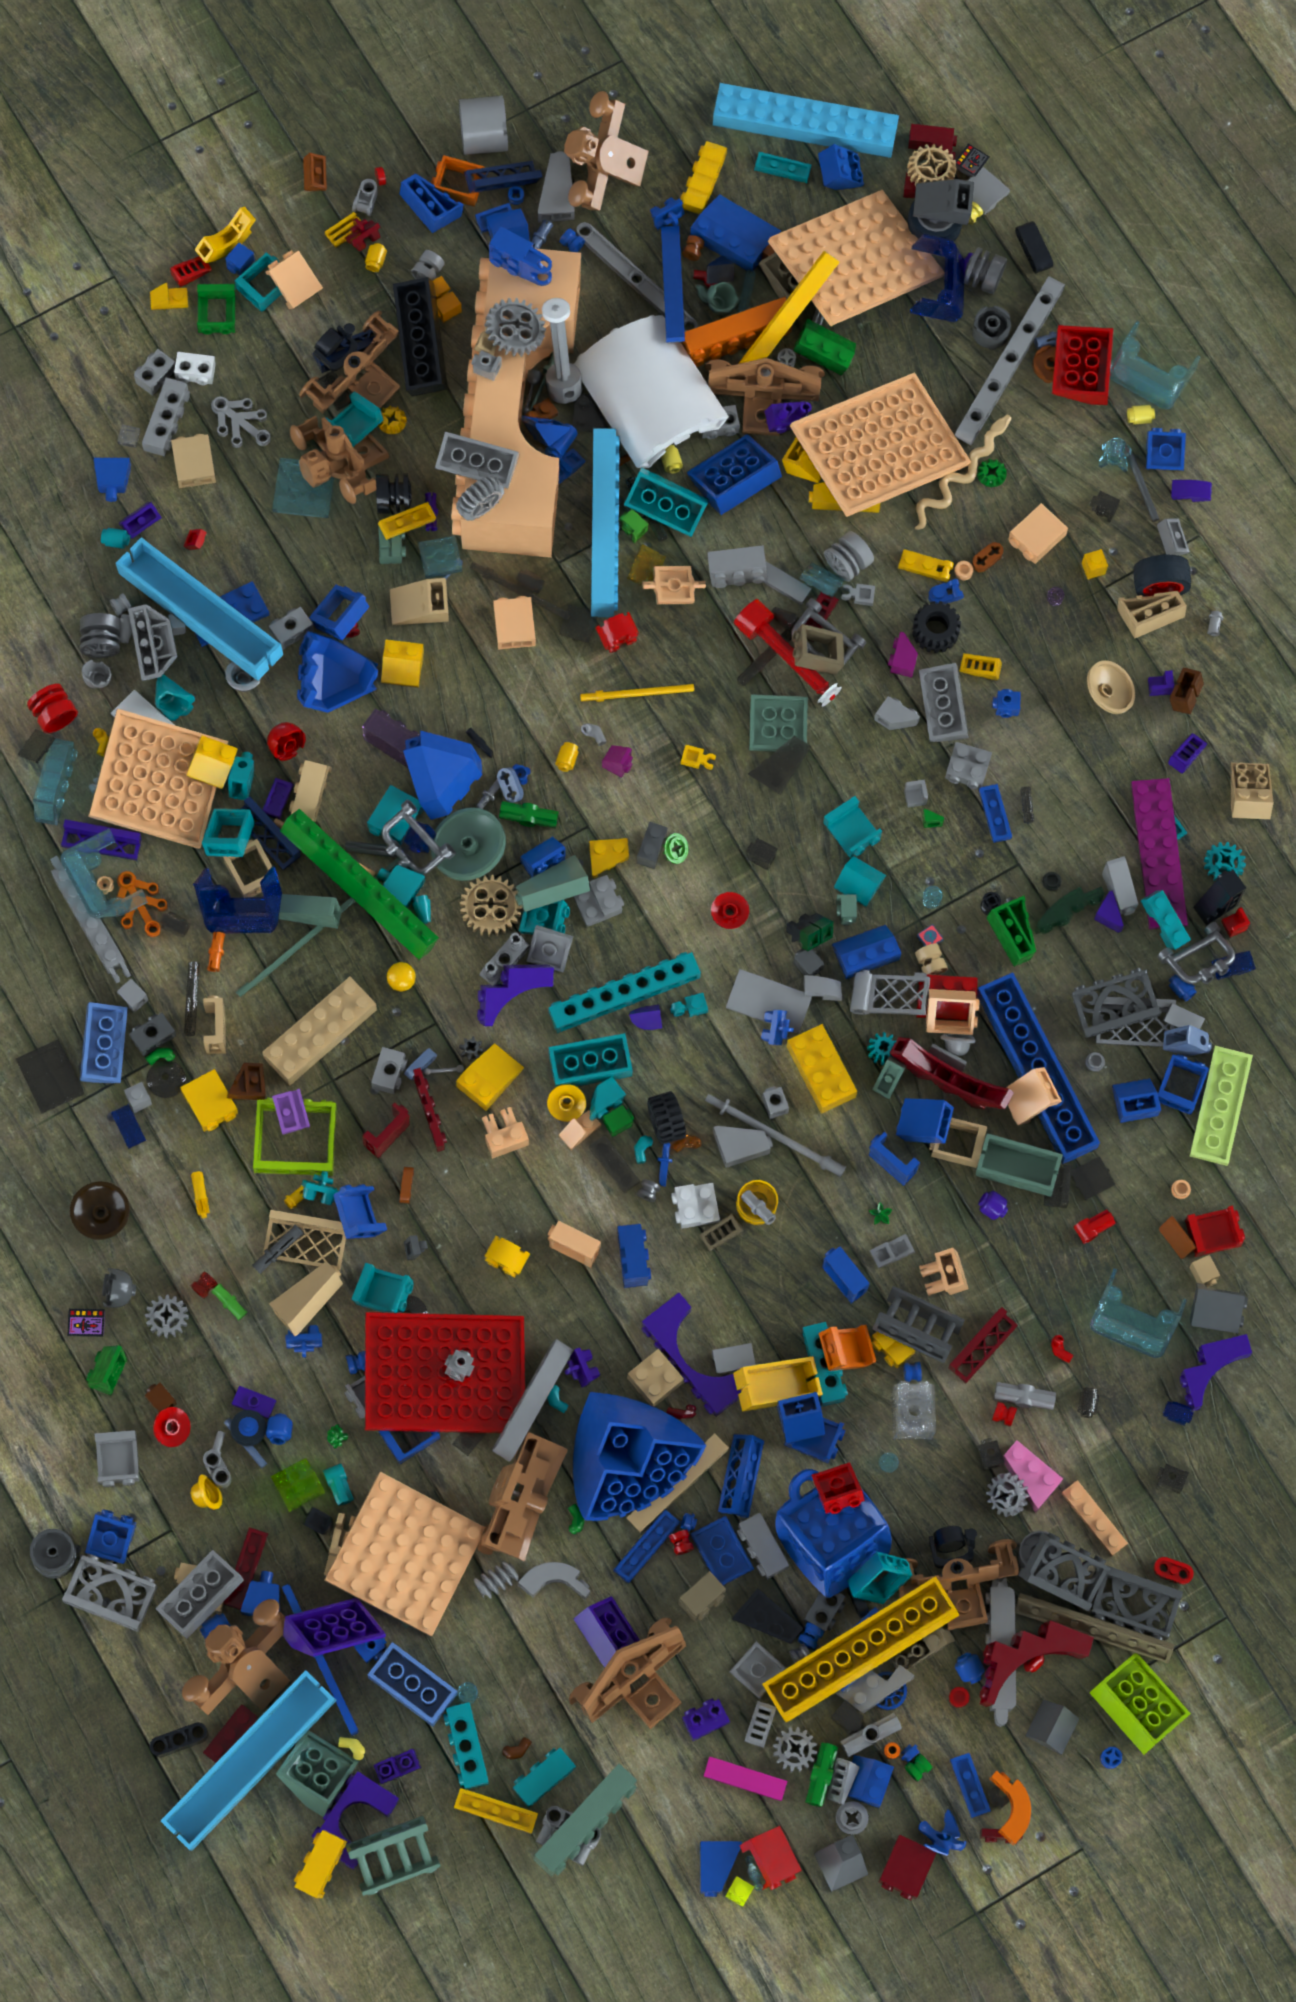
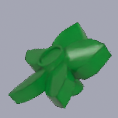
M880 1202L877 1210L872 1209L869 1211L871 1215L876 1216L874 1218V1225L880 1221L889 1224L888 1215L892 1212V1209H884Z

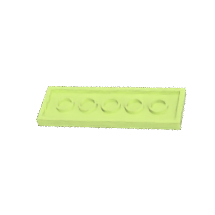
M1219 1046L1214 1047L1190 1157L1228 1166L1253 1055Z

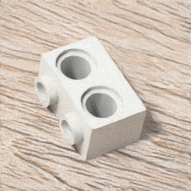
M177 352L174 370L175 380L184 383L196 382L200 385L213 384L216 366L215 356ZM183 367H189L188 370H181ZM202 369H207V370H208V371L205 372V373H201V372H200Z

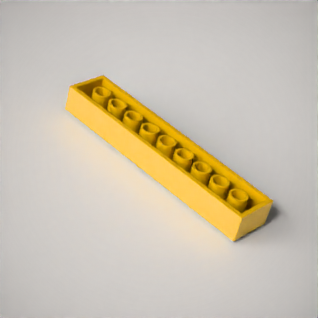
M935 1576L767 1680L762 1685L787 1723L959 1616V1613Z

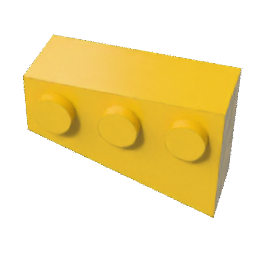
M322 1830L321 1833L318 1832L313 1840L315 1846L312 1852L308 1851L303 1862L306 1864L303 1870H299L294 1879V1882H296L295 1888L315 1898H323L325 1894L323 1890L327 1882H330L332 1878L331 1873L335 1865L338 1864L347 1841L326 1830Z

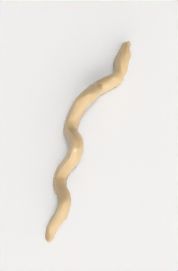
M1006 414L992 424L990 430L985 434V446L974 448L970 451L968 457L971 463L968 465L967 474L963 475L953 472L939 479V488L943 494L942 500L923 498L918 501L916 512L919 524L915 527L916 530L923 529L926 526L925 507L945 509L951 504L952 495L948 487L949 482L968 484L975 480L978 459L989 456L994 451V437L1003 434L1011 421L1010 415Z

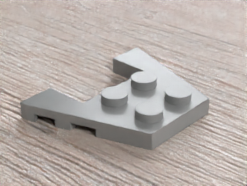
M901 1665L897 1667L888 1681H885L871 1670L859 1677L843 1692L838 1690L835 1694L864 1714L883 1701L888 1695L896 1692L901 1686L913 1680L915 1676Z

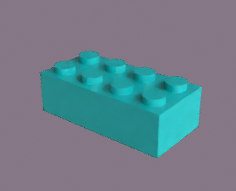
M625 1033L548 1047L555 1087L562 1084H571L578 1087L604 1082L610 1077H613L614 1080L632 1077L633 1069Z

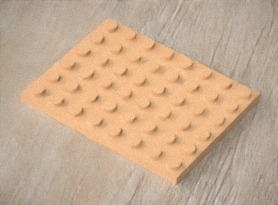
M883 190L776 234L768 240V243L798 283H800L823 251L838 259L839 264L811 299L830 326L935 281L945 274L925 245L919 242L914 234H911L907 221Z
M915 372L801 418L790 425L846 517L965 468L971 463V460Z

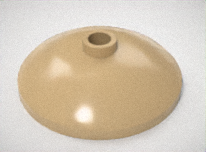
M1099 661L1090 668L1087 675V685L1095 703L1103 710L1112 714H1122L1128 711L1135 701V688L1128 673L1121 666L1111 661Z

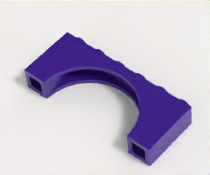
M677 1293L642 1321L641 1330L647 1338L651 1337L654 1340L655 1348L663 1352L674 1368L676 1367L684 1378L683 1382L685 1384L688 1382L692 1387V1394L697 1399L701 1398L705 1403L703 1405L705 1410L710 1415L713 1413L717 1417L739 1400L738 1394L741 1393V1390H737L733 1374L724 1377L706 1376L693 1370L682 1358L677 1345V1332L683 1319L691 1312L692 1307L680 1293Z

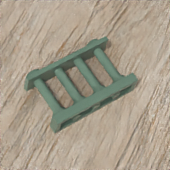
M423 1816L346 1844L350 1860L357 1859L365 1881L359 1884L363 1896L373 1895L383 1888L423 1873H432L441 1867L437 1855L430 1856L423 1835L424 1832L429 1830ZM410 1837L416 1838L423 1861L411 1864L404 1844L405 1839ZM391 1844H396L404 1868L392 1872L384 1848ZM373 1851L377 1852L384 1872L383 1876L372 1879L365 1859V1855Z

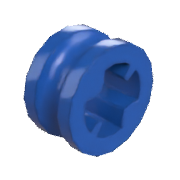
M518 186L511 187L508 190V201L513 205L521 204L524 201L523 189ZM513 193L516 195L519 193V198H513Z

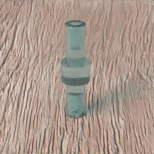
M747 1856L745 1862L748 1868V1877L752 1880L755 1890L760 1891L763 1889L760 1879L761 1873L759 1868L755 1866L753 1857Z

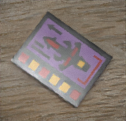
M69 1308L67 1336H104L105 1309Z

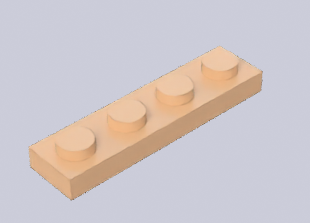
M1078 1480L1061 1493L1111 1557L1128 1544Z

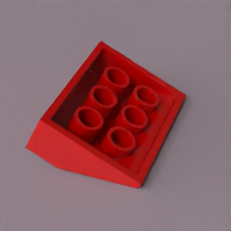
M1058 325L1052 394L1086 404L1108 405L1114 328Z

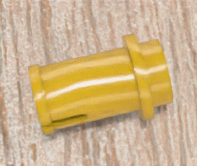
M302 1185L291 1195L285 1196L284 1202L290 1209L296 1208L297 1204L304 1199V1187Z

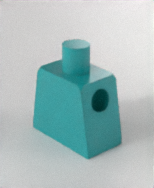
M242 752L241 757L236 756L228 778L229 798L245 800L249 797L254 777V760H252L253 755L250 752Z
M396 865L392 872L381 868L376 878L385 882L383 886L406 908L410 906L413 898L416 897L425 883L424 875Z

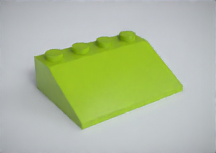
M1134 1653L1090 1692L1143 1755L1191 1714L1137 1653Z

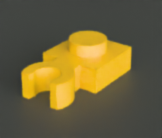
M685 745L680 764L699 769L700 764H702L706 769L712 770L713 764H709L707 761L709 759L715 760L716 755L711 753L704 755V749Z

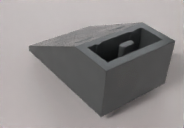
M952 179L917 183L913 217L968 225L972 213L974 182Z

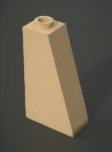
M326 1261L270 1302L269 1305L294 1336H297L343 1284L339 1278L341 1273L335 1265L331 1267Z

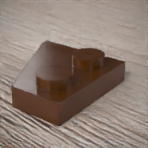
M244 1062L227 1094V1098L264 1100L266 1093L263 1063Z

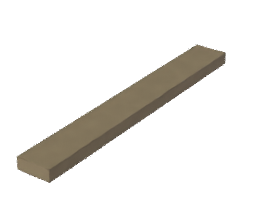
M1022 1593L1019 1594L1015 1605V1613L1044 1623L1051 1620L1092 1636L1095 1640L1167 1664L1174 1650L1175 1644Z

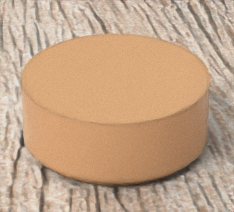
M968 561L958 562L954 569L956 578L962 581L970 579L973 574L972 564Z

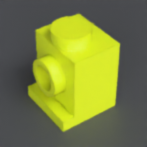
M736 1876L725 1897L743 1907L754 1886Z

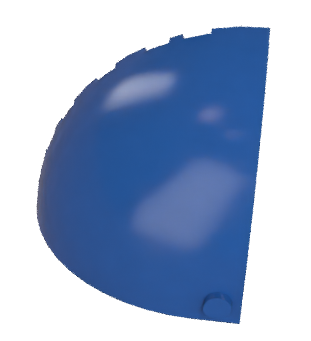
M590 1392L577 1427L573 1452L574 1490L581 1515L584 1520L589 1521L608 1520V1517L619 1515L621 1518L631 1511L636 1510L638 1512L651 1506L652 1501L659 1497L664 1498L674 1490V1485L687 1477L686 1473L692 1465L696 1466L706 1444L692 1429L662 1410L627 1397Z

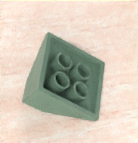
M308 1730L300 1738L276 1772V1775L306 1807L324 1817L359 1761Z

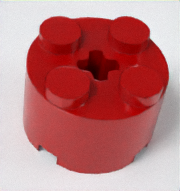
M627 612L626 616L623 613L615 615L603 621L604 626L600 627L598 625L595 628L605 650H609L610 653L619 650V646L622 644L631 645L637 641L636 637L639 635L630 612Z

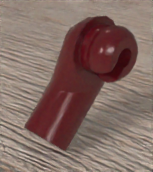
M691 1404L686 1406V1410L668 1407L666 1413L676 1419H689L695 1417L697 1408Z

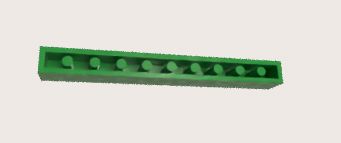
M298 809L287 817L280 832L417 959L420 960L432 950L439 937L302 810Z

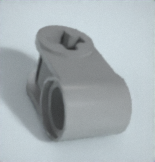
M365 179L361 182L353 202L352 212H362L369 217L372 215L378 195L377 185L374 180ZM368 188L373 189L371 192L365 191Z

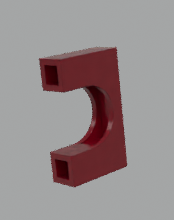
M911 124L908 149L918 150L920 146L924 149L926 144L929 147L935 144V148H939L942 145V150L948 149V154H953V160H955L956 152H952L953 146L956 147L957 136L954 135L955 128ZM942 171L937 177L942 176L946 171ZM906 172L903 197L915 199V182H911V176H908Z

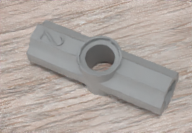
M997 1382L994 1400L1015 1403L1016 1406L1023 1408L1038 1407L1053 1410L1056 1392L1035 1389L1034 1386L1027 1384L1012 1385Z
M892 1713L840 1741V1744L847 1757H850L871 1745H875L878 1741L899 1731L902 1727L897 1716ZM866 1731H874L876 1739L869 1740L865 1735Z

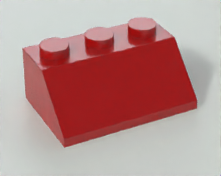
M927 974L930 977L929 989L974 991L977 999L978 978ZM918 982L917 993L924 988V982ZM918 998L917 1009L921 1010L922 1001ZM937 1001L935 1019L968 1021L969 1003ZM916 1015V1018H926V1015Z

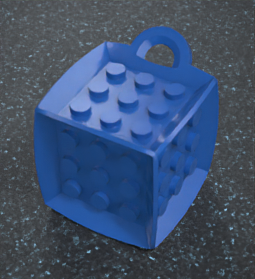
M805 1469L792 1478L789 1485L790 1499L777 1511L775 1528L779 1540L797 1567L826 1598H830L849 1587L847 1580L876 1552L889 1554L892 1536L884 1517L863 1489L865 1501L861 1502L857 1507L848 1506L842 1508L837 1514L825 1513L816 1487L801 1496L800 1486L807 1480L813 1481L811 1475L819 1473L813 1469Z

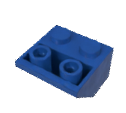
M835 144L818 153L825 187L833 190H843L864 186L858 153Z
M552 836L520 856V863L532 878L564 861L565 847Z
M1150 1078L1112 1085L1120 1123L1157 1117L1161 1111L1160 1102Z
M817 1392L777 1402V1410L786 1444L825 1435L822 1410Z

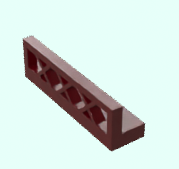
M1003 1307L993 1315L948 1367L965 1384L1018 1326L1006 1315L1007 1311ZM1002 1319L1012 1326L1007 1332H999L998 1324ZM996 1335L997 1343L995 1346H986L985 1338ZM975 1350H983L984 1358L973 1361L972 1353ZM962 1364L971 1365V1372L967 1377L958 1370Z

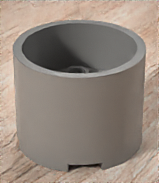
M503 96L459 99L464 155L508 151Z

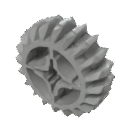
M486 476L481 478V480H477L458 499L456 508L459 514L467 521L479 518L499 503L504 494V487L494 476Z

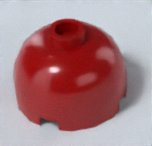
M283 722L274 726L267 737L268 749L280 761L290 760L298 754L296 751L300 747L303 748L306 742L305 733L297 725L289 722Z

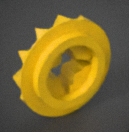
M391 405L382 409L381 413L384 420L378 425L380 430L387 434L401 432L407 423L404 411L399 409L398 406L392 407ZM393 415H395L396 421H392L389 424L388 417L391 418Z

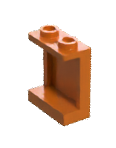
M867 1325L850 1329H837L836 1326L819 1333L829 1371L865 1368L876 1362Z

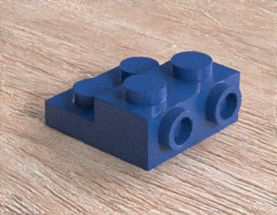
M1152 428L1151 431H1148L1146 440V469L1184 471L1186 433H1181V429H1170V432H1163V428Z
M103 1509L102 1512L98 1511L94 1517L85 1553L124 1564L137 1522H133V1518L130 1516L121 1515V1518L113 1516L114 1512Z

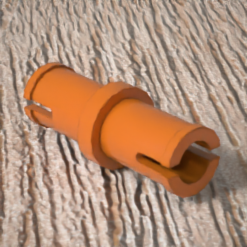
M213 932L212 945L208 952L210 957L207 970L211 972L220 971L221 956L224 955L223 943L225 934L222 932H217V935L216 932Z

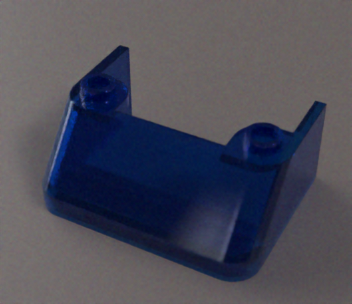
M923 234L912 245V250L945 257L944 290L938 294L937 301L921 298L910 309V313L956 322L963 316L965 260L952 240Z
M271 867L260 881L264 897L231 898L226 887L223 885H213L209 868H205L193 883L204 924L209 932H216V934L217 932L224 934L271 933L277 927L282 891L275 867Z

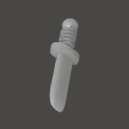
M498 779L488 791L484 790L482 792L484 796L477 804V808L483 809L490 800H495L494 795L500 788Z

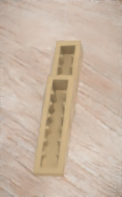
M715 1433L705 1442L706 1447L696 1466L692 1465L686 1473L687 1477L674 1485L672 1492L664 1498L659 1497L652 1501L651 1506L637 1512L634 1510L626 1518L640 1533L728 1451L729 1447Z

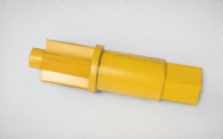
M193 1172L191 1178L198 1216L201 1215V1218H207V1214L210 1211L203 1172Z

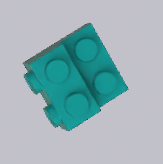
M561 900L533 910L524 911L519 932L521 934L533 935L535 927L538 925L565 934V924L563 923L564 919L568 918L570 914L568 904Z

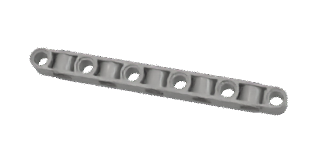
M1048 276L955 433L956 438L969 445L973 444L1032 345L1034 338L1038 335L1061 296L1065 284ZM1024 330H1030L1031 333H1026ZM1006 359H1012L1014 362H1008ZM989 388H995L997 391H991ZM972 417H977L979 420L974 421Z

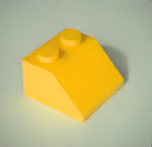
M386 639L381 683L419 687L424 655L423 644Z
M201 735L186 776L223 789L238 748Z

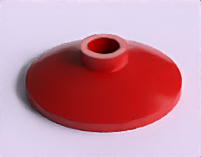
M725 892L714 899L711 906V915L715 923L720 927L736 929L747 921L749 905L740 894ZM728 910L733 911V915H727L726 912Z
M167 1407L161 1410L155 1417L153 1423L154 1435L158 1442L166 1447L180 1446L187 1440L190 1434V1420L187 1414L180 1408ZM168 1423L171 1425V1429L169 1431L167 1430Z

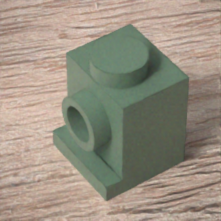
M837 895L836 904L840 905L836 906V915L840 916V923L842 925L856 923V895Z

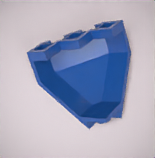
M309 631L306 632L299 647V655H302V664L298 667V680H301V690H297V698L303 707L329 713L377 689L373 682L378 675V663L331 637Z
M420 731V736L405 740L406 750H403L420 805L430 820L449 815L453 810L452 806L458 800L461 801L469 792L470 785L475 780L478 781L482 776V760L470 743Z

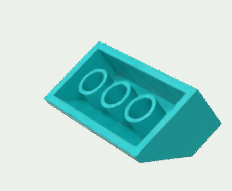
M641 467L624 505L692 537L709 499Z

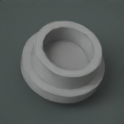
M1093 1052L1087 1056L1085 1064L1089 1070L1097 1072L1103 1069L1105 1059L1100 1053Z

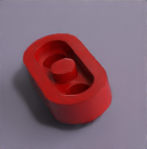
M1168 1557L1157 1559L1153 1566L1154 1573L1158 1577L1181 1585L1188 1584L1194 1576L1190 1565ZM1165 1565L1167 1571H1161L1160 1566ZM1179 1572H1185L1186 1577L1181 1578Z

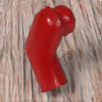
M1044 1655L1036 1656L1030 1661H1026L1024 1663V1670L1026 1672H1036L1044 1664Z

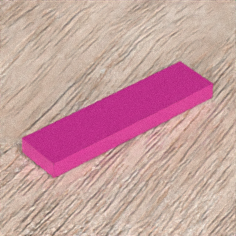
M710 1756L703 1776L778 1801H782L788 1782Z

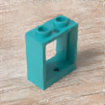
M267 252L235 280L236 289L261 312L282 295L276 286L269 294L263 297L249 284L269 264L276 260L279 262L274 255L270 256Z
M214 809L202 841L206 855L243 857L255 824L251 811L245 809ZM222 825L241 826L237 838H218Z
M876 1552L847 1582L853 1597L884 1604L913 1575L907 1559ZM883 1570L889 1571L878 1583L873 1581Z

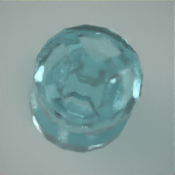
M929 886L925 889L922 901L927 908L933 909L940 905L943 896L941 889L937 886Z
M465 1682L459 1686L458 1698L463 1704L468 1702L473 1704L478 1697L477 1687L473 1683Z

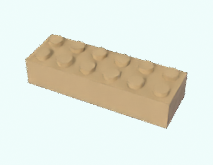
M349 976L262 1052L263 1058L290 1086L377 1011L376 1003Z

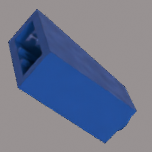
M700 1841V1894H705V1897H717V1894H721L740 1851L739 1845L742 1844V1841Z

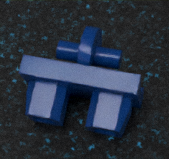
M672 197L667 199L664 203L665 207L662 209L657 206L650 209L654 226L657 230L670 223L675 227L679 225L678 219L685 214L682 206L683 202L680 198L677 200Z
M773 1010L765 1012L764 1020L771 1023V1030L763 1029L762 1040L769 1042L768 1044L782 1046L783 1038L787 1039L788 1032H794V1028L789 1027L790 1020L786 1019L787 1011Z
M318 1325L308 1326V1334L299 1333L297 1336H294L288 1330V1334L285 1335L286 1348H294V1352H302V1358H306V1352H314V1347H322V1335L319 1332Z

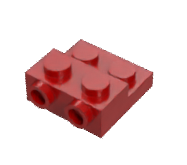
M850 1462L811 1475L826 1514L830 1512L837 1514L842 1508L848 1506L857 1507L861 1502L865 1501L861 1486Z

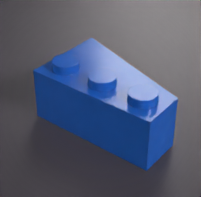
M414 174L401 182L399 195L432 234L462 216L464 204L461 202L457 203L447 193L440 192L435 188V185L418 174Z
M641 1224L617 1226L624 1288L648 1286V1280L651 1279L650 1267L647 1268L646 1260H649L648 1248H644V1241H647L646 1230H642Z

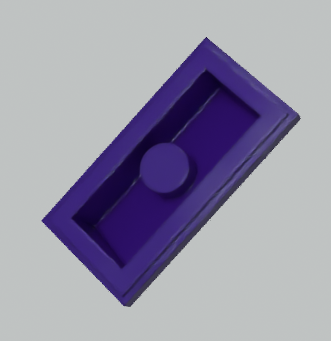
M147 502L121 520L119 525L123 530L127 531L130 539H132L162 517L152 502Z

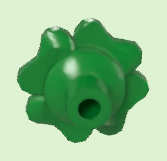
M339 1424L332 1426L331 1430L327 1432V1441L330 1445H333L334 1449L342 1446V1441L348 1439V1434L343 1433V1428Z

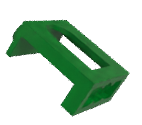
M197 284L198 333L206 335L212 333H235V284ZM208 299H226V322H208Z

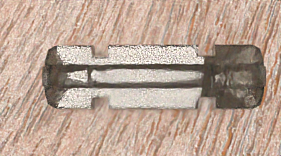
M1029 786L1021 787L1023 821L1026 824L1033 823L1034 814L1031 788Z

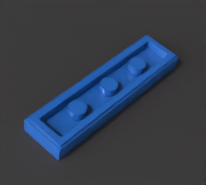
M665 1509L613 1571L629 1584L677 1528L680 1521Z

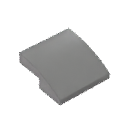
M984 167L975 177H971L968 180L974 182L973 202L981 207L983 215L994 209L996 204L1010 192L1008 187Z

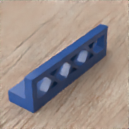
M734 1434L718 1512L749 1518L764 1440L753 1435ZM745 1440L744 1447L739 1451V1441ZM740 1459V1466L735 1470V1462ZM736 1479V1486L731 1489V1482ZM732 1498L731 1508H726L727 1501Z

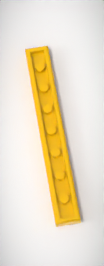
M826 251L822 252L738 364L767 358L839 264L838 259Z

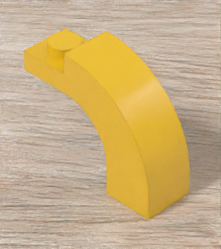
M240 207L231 222L223 230L214 235L203 237L195 251L205 263L214 262L227 256L239 242L242 244L252 233L250 228L256 219L246 207Z

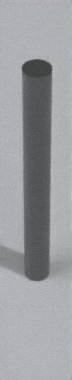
M1130 453L1126 457L1152 522H1156L1159 520V516L1134 454Z

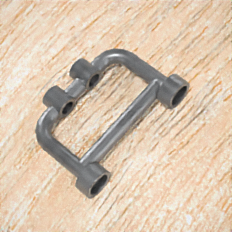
M812 598L806 603L808 608L795 623L791 631V636H793L794 631H797L811 617L824 629L843 634L818 614L822 606ZM856 633L851 639L843 634V644L848 647L844 653V665L858 647L862 649L867 643ZM807 642V653L825 657Z
M410 800L402 803V809L382 828V838L387 844L385 847L386 852L391 856L396 854L400 858L398 861L399 866L409 868L419 874L425 875L429 873L445 858L451 859L456 855L455 850L450 844L445 843L439 847L412 817L417 812V808ZM402 819L412 827L437 855L422 868L416 866L413 859L389 835V831Z
M1213 922L1204 929V933L1207 935L1204 939L1176 954L1169 947L1165 948L1158 954L1157 958L1162 964L1167 963L1183 982L1195 984L1203 981L1204 984H1208L1213 980L1214 973L1218 972L1222 976L1228 972V966L1235 959V952L1219 933L1221 928L1216 922ZM1217 941L1227 953L1226 959H1220L1213 966L1203 968L1195 976H1188L1177 964L1181 959Z

